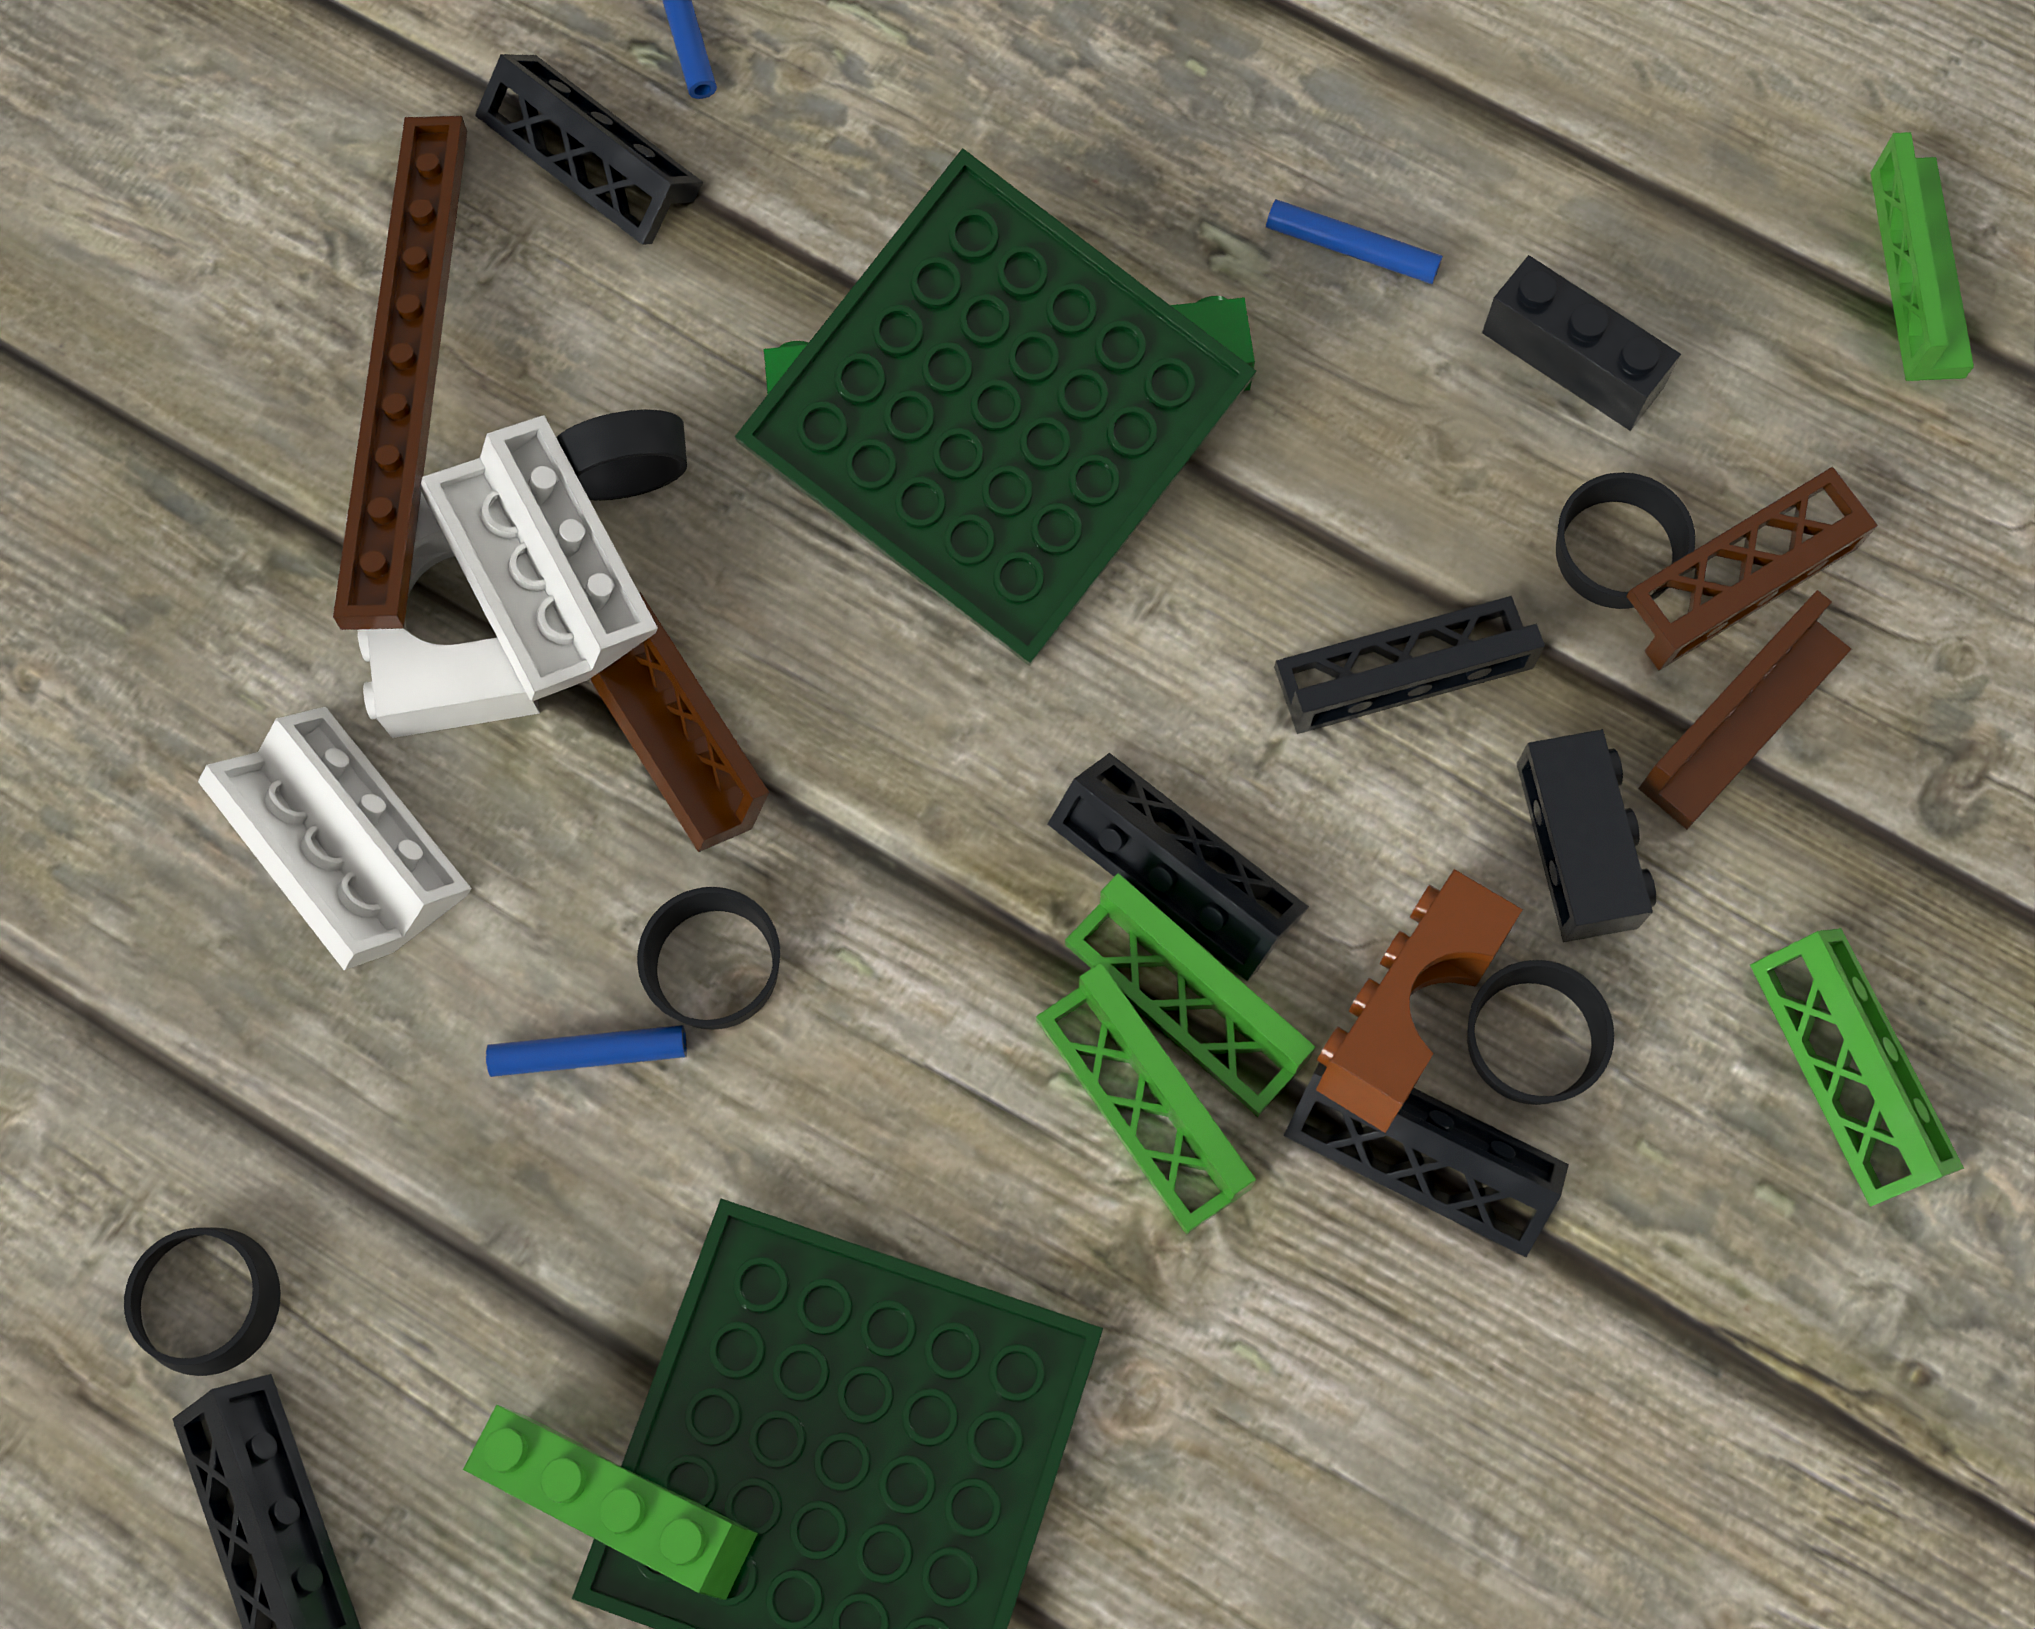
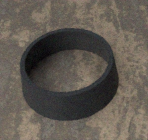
M643 409L610 413L576 424L556 437L589 500L593 501L628 498L657 490L677 480L687 469L684 422L678 415L667 411Z
M1610 473L1598 476L1582 484L1566 501L1559 518L1556 558L1563 577L1579 595L1603 607L1628 609L1634 608L1626 597L1628 592L1612 590L1597 584L1588 578L1573 562L1568 552L1564 535L1571 521L1583 510L1600 503L1622 502L1637 506L1651 514L1666 531L1672 547V564L1695 550V529L1692 518L1684 503L1672 490L1662 483L1635 473ZM1664 587L1652 594V599L1654 600L1669 587Z
M722 887L696 888L668 900L653 914L645 926L637 953L639 977L651 1001L662 1012L682 1023L710 1030L738 1025L756 1014L765 1005L774 990L780 964L779 938L768 914L748 896ZM711 911L734 913L752 922L766 938L772 955V970L769 979L760 994L748 1006L732 1015L710 1020L686 1017L670 1005L660 988L657 966L662 946L670 933L688 918Z
M1527 960L1504 967L1493 974L1481 986L1469 1012L1467 1044L1470 1058L1478 1074L1497 1093L1519 1103L1531 1105L1549 1104L1567 1100L1583 1093L1600 1078L1612 1055L1614 1025L1610 1010L1602 994L1581 973L1552 961ZM1526 983L1551 987L1571 999L1585 1017L1591 1036L1590 1058L1581 1077L1567 1090L1554 1096H1536L1520 1092L1497 1078L1484 1062L1476 1042L1475 1023L1486 1002L1496 993L1507 987Z
M217 1227L180 1230L155 1242L143 1253L133 1267L124 1294L126 1323L138 1345L167 1368L193 1376L219 1374L246 1361L268 1338L279 1312L281 1297L280 1281L272 1259L265 1249L251 1237L235 1230ZM197 1236H213L233 1246L248 1266L253 1288L248 1315L241 1328L231 1340L209 1354L194 1358H176L160 1353L151 1344L142 1322L141 1300L146 1281L158 1261L173 1247Z

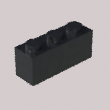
M1530 255L1525 258L1495 295L1482 334L1629 431L1632 430L1664 389L1681 355L1672 347Z
M1603 729L1527 743L1516 764L1563 943L1638 929L1653 913L1652 907L1656 904V888L1650 871L1647 868L1641 869L1635 846L1639 844L1640 840L1639 826L1634 811L1631 808H1624L1619 789L1623 782V769L1618 752L1614 748L1608 749Z

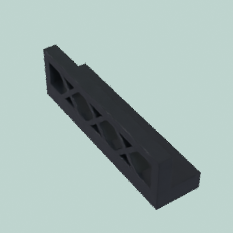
M500 54L475 116L642 245L653 244L670 205L695 201L703 181L537 55ZM508 88L518 94L524 120L512 123L498 112ZM553 121L560 127L566 152L554 155L546 149L541 124ZM595 153L603 160L608 185L595 187L588 181L583 156ZM622 175H624L628 179L623 180ZM638 186L652 197L642 222L630 214L625 192L626 188Z
M1512 596L1279 659L1276 660L1274 668L1296 733L1300 734L1531 670L1535 667L1545 644L1537 623L1523 627ZM1501 617L1506 632L1475 641L1468 639L1477 623ZM1466 627L1462 635L1452 631ZM1434 636L1453 646L1417 657L1410 655L1417 640ZM1407 643L1403 651L1393 647ZM1372 652L1395 662L1359 673L1351 672L1359 656ZM1348 659L1344 668L1335 664V662ZM1315 668L1335 678L1334 680L1298 689L1294 674Z
M1111 753L1105 755L1073 779L1047 824L1115 877L1119 873L1190 937L1246 981L1260 969L1278 941L1302 918L1309 907ZM1106 778L1127 796L1115 793L1101 781ZM1154 821L1164 823L1176 834L1167 833L1155 824ZM1205 860L1213 861L1225 870L1226 874L1217 872ZM1255 899L1265 901L1282 916L1276 918L1258 904Z
M1320 1062L1318 1063L1283 1136L1524 1257L1528 1256L1562 1195L1569 1166L1568 1163L1416 1088H1413L1389 1129L1384 1133L1316 1091L1327 1068ZM1317 1100L1341 1112L1348 1131L1329 1135L1305 1123L1315 1101ZM1389 1136L1403 1143L1409 1161L1389 1165L1375 1158L1368 1140ZM1449 1166L1465 1175L1471 1191L1449 1195L1435 1188L1429 1171ZM1511 1197L1535 1210L1523 1231L1497 1219L1490 1202Z
M272 1374L211 1389L172 1420L242 1628L271 1629L272 1621H274L277 1629H361ZM204 1419H206L212 1437L211 1449L201 1423ZM228 1488L235 1504L234 1514H232L227 1500ZM250 1554H252L257 1569L256 1580L249 1564Z

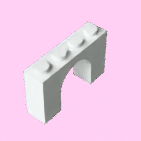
M422 492L408 596L412 587L424 572L438 562L455 556ZM404 623V629L358 630V642L362 657L366 662L370 661L372 681L365 682L363 685L366 710L369 717L377 719L392 738L540 714L538 699L530 701L498 638L454 645H439L425 642L411 635L407 631L406 623Z

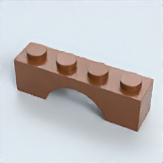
M1455 869L1441 890L1429 885L1410 916L1411 919L1419 923L1411 937L1399 931L1380 962V965L1389 971L1380 984L1368 978L1351 1005L1349 1012L1358 1017L1349 1033L1337 1026L1317 1058V1061L1327 1068L1316 1091L1386 1133L1433 1056L1432 1051L1421 1039L1412 1021L1410 996L1424 987L1438 983H1458L1476 987L1523 909Z

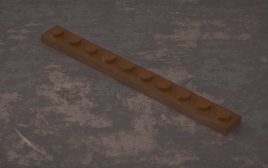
M462 116L404 118L333 618L340 630L404 629L421 498L420 485L424 475L468 132Z

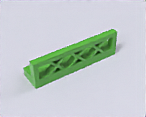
M1911 132L1893 133L1870 174L1905 380L1964 379L1974 368L1937 158H1916Z
M1119 873L1100 891V904L1065 939V945L1090 968L1101 962L1129 1002L1257 1117L1306 1065L1316 1048ZM1110 917L1129 934L1130 956L1102 957L1086 940ZM1137 942L1144 949H1146L1151 954V956H1138ZM1165 966L1177 977L1178 999L1151 1000L1139 990L1138 967ZM1116 968H1131V982ZM1185 985L1200 998L1186 999ZM1213 1009L1225 1019L1226 1043L1200 1044L1188 1033L1187 1010ZM1178 1010L1179 1024L1164 1011ZM1234 1028L1249 1042H1235ZM1262 1052L1281 1070L1257 1095L1237 1077L1236 1053ZM1227 1053L1228 1068L1212 1054Z
M1842 928L1817 931L1750 964L1870 1207L1964 1169ZM1802 957L1814 979L1807 1002L1786 995L1774 970ZM1822 997L1829 1010L1819 1007ZM1794 1009L1803 1012L1801 1021H1799ZM1816 1017L1836 1024L1844 1039L1837 1062L1817 1055L1809 1041ZM1852 1057L1859 1070L1850 1067ZM1824 1069L1833 1072L1831 1082L1829 1081ZM1846 1078L1867 1085L1875 1100L1868 1123L1846 1115L1839 1101ZM1883 1118L1890 1132L1880 1128ZM1855 1131H1858V1132L1864 1134L1861 1143H1860V1141H1859V1139H1858V1137H1857ZM1876 1139L1899 1148L1911 1175L1882 1187L1870 1163Z
M1101 962L1079 976V988L1036 1016V1021L1186 1235L1252 1189L1256 1178ZM1084 1003H1087L1101 1022L1098 1046L1070 1042L1056 1022ZM1107 1032L1120 1051L1105 1048ZM1080 1055L1095 1057L1093 1073ZM1102 1059L1129 1063L1139 1076L1135 1100L1106 1094L1098 1082ZM1144 1086L1147 1087L1158 1104L1142 1101ZM1117 1108L1133 1110L1130 1126ZM1140 1112L1169 1118L1177 1130L1173 1154L1144 1148L1136 1136ZM1183 1140L1196 1158L1180 1156ZM1154 1161L1171 1164L1168 1181ZM1178 1166L1206 1171L1221 1193L1190 1213L1174 1190Z

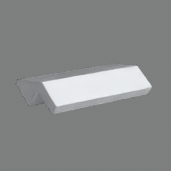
M544 415L487 433L480 458L422 477L420 490L531 702L589 680L656 633L657 625Z
M326 707L276 718L258 752L208 764L198 780L201 787L343 970L394 953L463 900L472 889Z

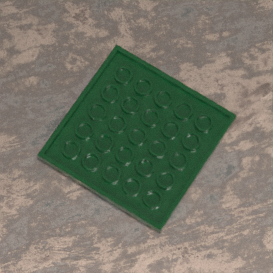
M962 148L738 431L735 439L741 446L1015 656L1031 666L1245 390L1257 371Z
M721 1198L621 1467L695 1501L758 1534L726 1600L697 1593L596 1539L593 1540L572 1599L653 1629H1008L1103 1328Z

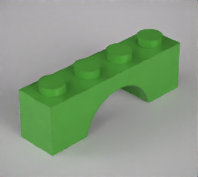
M497 1404L463 1468L464 1471L695 1592L723 1600L727 1599L758 1534L695 1501L615 1464L586 1448L583 1444L528 1416Z

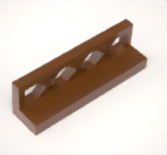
M1833 467L1829 468L1630 589L1626 597L1655 635L1654 639L1645 649V653L1658 670L1663 669L1855 551L1878 526L1837 471ZM1825 490L1845 516L1832 525L1805 519L1808 499ZM1795 508L1794 517L1784 515L1788 511ZM1766 525L1792 531L1789 551L1783 555H1776L1755 550L1758 530ZM1803 533L1813 535L1802 543ZM1745 538L1744 547L1734 545ZM1715 556L1741 561L1739 582L1730 587L1704 581L1707 561ZM1753 564L1763 566L1751 574ZM1695 569L1694 579L1683 576ZM1664 587L1691 592L1688 613L1672 623L1669 622L1651 597L1652 594ZM1702 595L1713 597L1700 605Z
M1817 590L1657 762L1638 789L1686 830L1852 650L1818 622V619L1832 603L1820 591Z
M639 592L658 627L656 633L590 678L693 845L698 852H701L751 830L767 799L769 791L641 592Z

